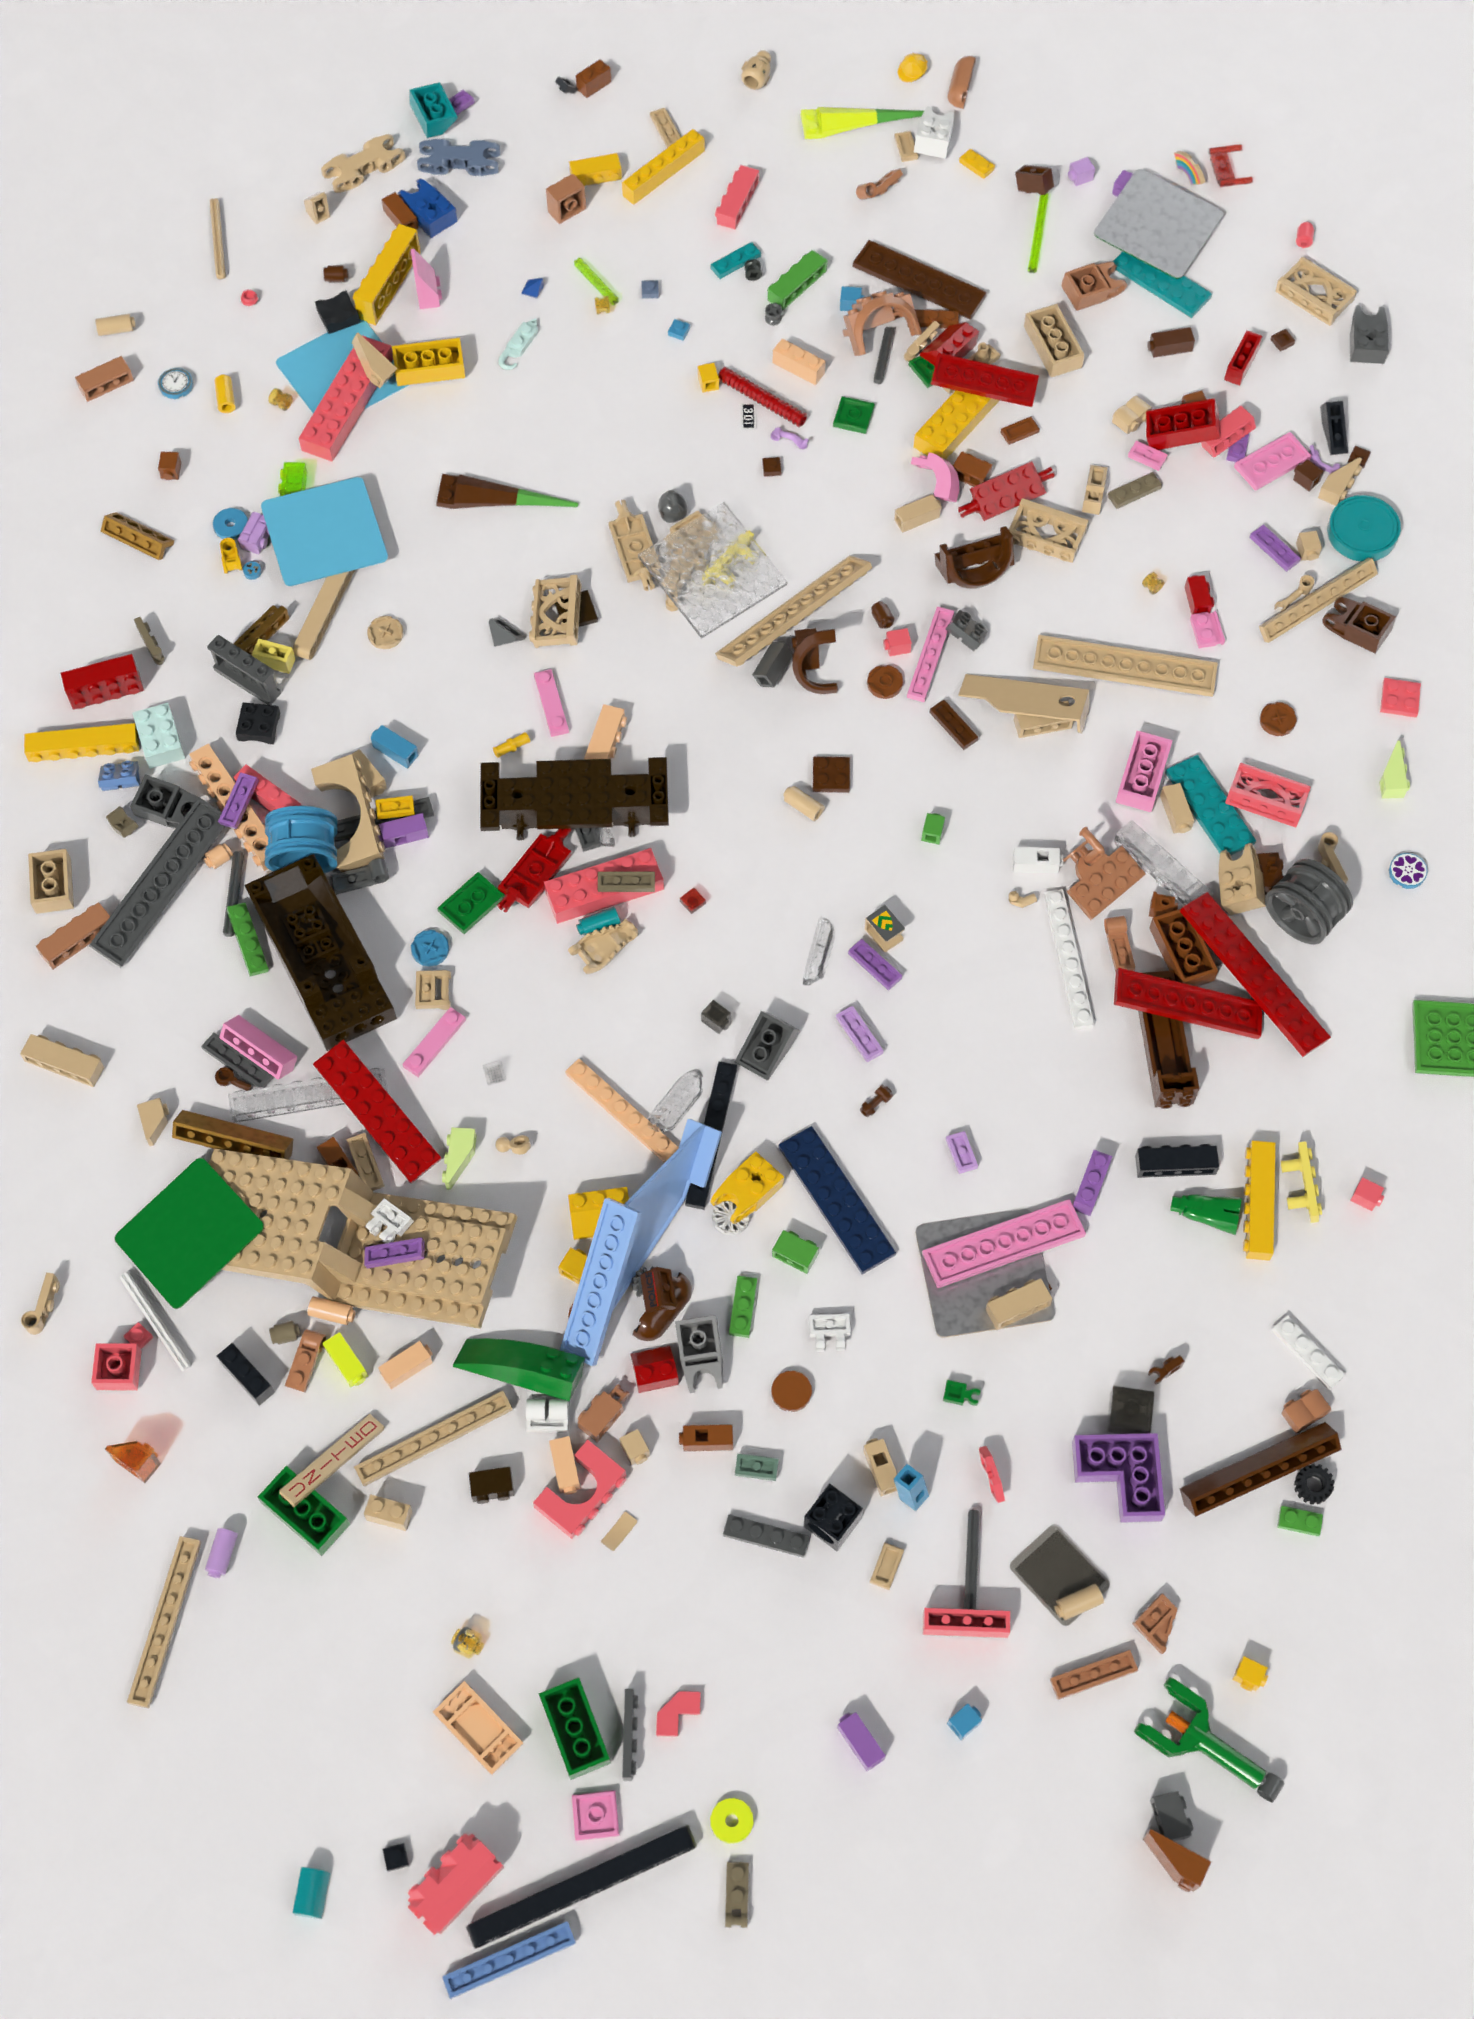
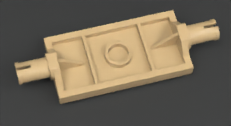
M618 500L615 503L619 514L618 518L615 521L608 522V526L627 582L641 579L645 591H649L648 585L650 590H653L655 585L652 576L662 574V570L643 515L631 514L628 511L626 501L621 500V505Z

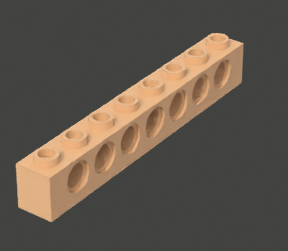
M206 744L189 754L191 758L189 764L194 772L198 771L200 774L198 775L199 780L203 785L206 784L208 786L207 791L212 799L216 798V805L223 812L235 782L210 745ZM248 804L241 821H247L240 822L238 828L234 829V832L239 839L242 838L245 841L243 845L247 852L253 853L254 856L252 858L257 867L261 865L263 870L266 871L268 868L265 866V848L268 846V836L265 834L264 825Z

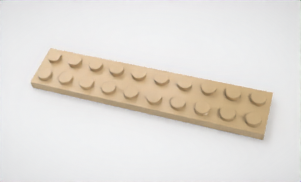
M849 555L716 652L717 658L736 667L743 665L747 659L758 654L762 648L770 645L777 637L784 635L788 629L799 624L803 618L811 615L818 607L825 605L829 599L837 596L841 590L851 586L859 577L866 575L867 571L872 569L871 563Z
M1038 635L1033 669L1213 697L1218 663Z

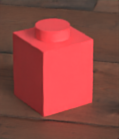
M907 628L886 632V639H883L884 649L888 650L889 657L911 653L912 643Z
M1362 1177L1350 1201L1373 1211L1376 1205H1381L1385 1197L1381 1195L1384 1188Z

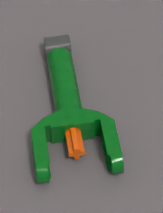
M1168 1677L1163 1684L1168 1693L1197 1714L1189 1723L1171 1711L1165 1722L1183 1734L1177 1744L1150 1725L1138 1723L1134 1729L1135 1734L1167 1757L1181 1756L1186 1753L1200 1751L1253 1789L1258 1787L1257 1793L1263 1799L1273 1803L1285 1785L1284 1781L1273 1773L1268 1772L1266 1775V1771L1212 1734L1208 1721L1209 1713L1206 1701L1177 1680Z

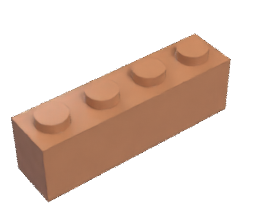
M98 902L88 907L81 915L74 917L65 926L58 928L48 938L42 939L36 945V948L53 970L88 946L110 918V915Z

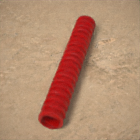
M728 367L722 368L719 372V381H722L724 384L727 383V386L740 391L741 394H744L746 397L748 396L755 402L757 401L763 407L766 406L767 409H770L775 414H779L785 420L788 419L789 422H792L797 427H801L805 423L807 414L802 413L796 407L794 408L793 405L785 403L779 397L776 398V395L763 390L757 384L754 385L753 382H750V380L742 377L740 374L737 375L736 372L728 369Z

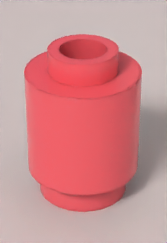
M1303 222L1297 230L1296 244L1301 248H1307L1313 243L1314 227L1309 222Z

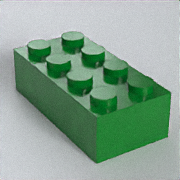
M285 1466L257 1498L262 1505L322 1556L351 1524L340 1511L315 1490L293 1507L279 1494L280 1490L297 1476L288 1466Z
M579 1677L539 1693L570 1780L611 1764Z

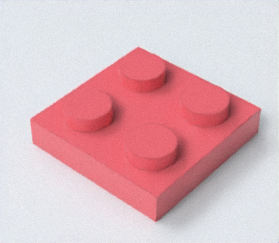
M1384 678L1380 712L1416 718L1419 709L1421 683Z

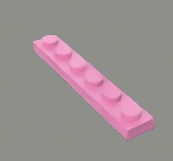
M937 606L907 693V698L925 702L948 631L945 629L954 616L953 610Z

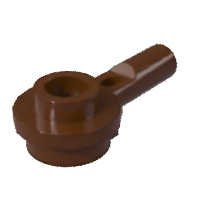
M220 1068L215 1074V1081L220 1086L232 1084L247 1092H250L252 1089L251 1084L234 1077V1073L230 1068Z

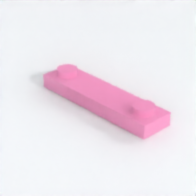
M552 670L534 673L551 737L569 733Z
M450 1007L402 1064L403 1067L419 1078L463 1025L466 1017Z

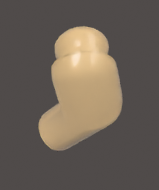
M1016 891L1009 893V902L1020 908L1037 902L1034 893L1026 897L1019 896Z

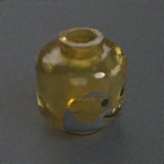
M469 1627L458 1628L451 1640L453 1651L468 1659H471L475 1654L479 1655L484 1647L482 1634Z

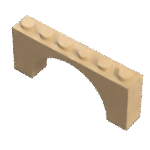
M353 754L311 769L315 786L321 792L331 789L345 790L354 794L360 805V823L355 834L345 845L337 849V869L341 872L367 866L374 859H385L383 854L385 847L378 837L381 835V832L374 821L376 814L370 806L372 799L369 792L366 791L367 781L361 772L363 765L360 759H356Z

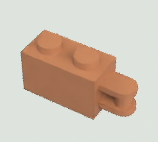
M617 1384L609 1394L605 1391L601 1395L597 1394L591 1401V1407L587 1411H582L579 1415V1429L598 1443L624 1412L622 1404L630 1393L623 1391L621 1386ZM615 1395L620 1398L618 1401L613 1398Z

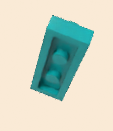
M750 242L713 262L711 270L719 279H722L742 268L746 261L760 258L761 252Z

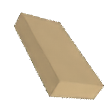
M911 131L895 133L894 138L901 161L917 160L918 153L914 152L915 144Z
M884 1542L870 1583L890 1590L904 1550Z

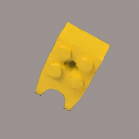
M755 1151L726 1178L712 1196L710 1203L716 1206L724 1201L733 1202L737 1208L730 1221L736 1224L754 1211L756 1212L783 1187L784 1176Z

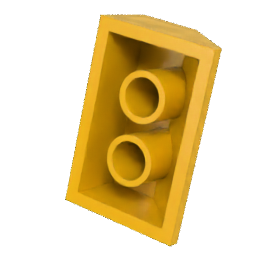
M621 1187L568 1194L574 1240L593 1238L604 1199L610 1198L625 1204L629 1200L628 1188Z

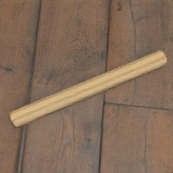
M215 198L210 199L215 271L217 279L220 280L225 279L226 275L219 200Z

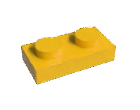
M972 149L966 151L959 158V163L983 179L995 170L994 164Z
M413 795L375 800L377 819L415 815Z

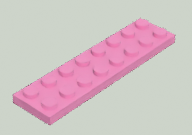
M1070 1199L925 1249L922 1251V1254L938 1289L1085 1237L1086 1233Z

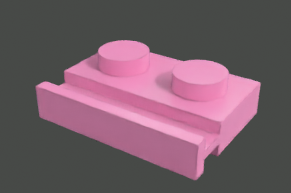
M1213 611V613L1192 614L1190 616L1198 648L1216 646L1217 644L1224 645L1225 638L1216 611Z

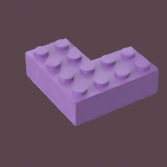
M1158 1433L1074 1436L1072 1451L1075 1483L1116 1482L1120 1523L1162 1522L1165 1517Z

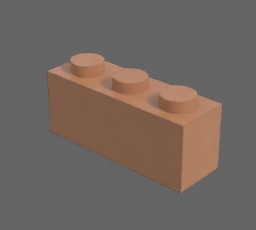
M122 356L75 377L78 388L87 402L134 381L131 370Z

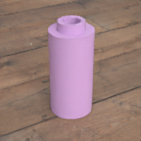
M224 1528L217 1529L205 1567L208 1576L214 1578L225 1576L238 1536L236 1532Z

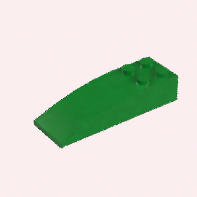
M480 1338L466 1339L453 1363V1367L570 1401L582 1376L585 1358L529 1342Z

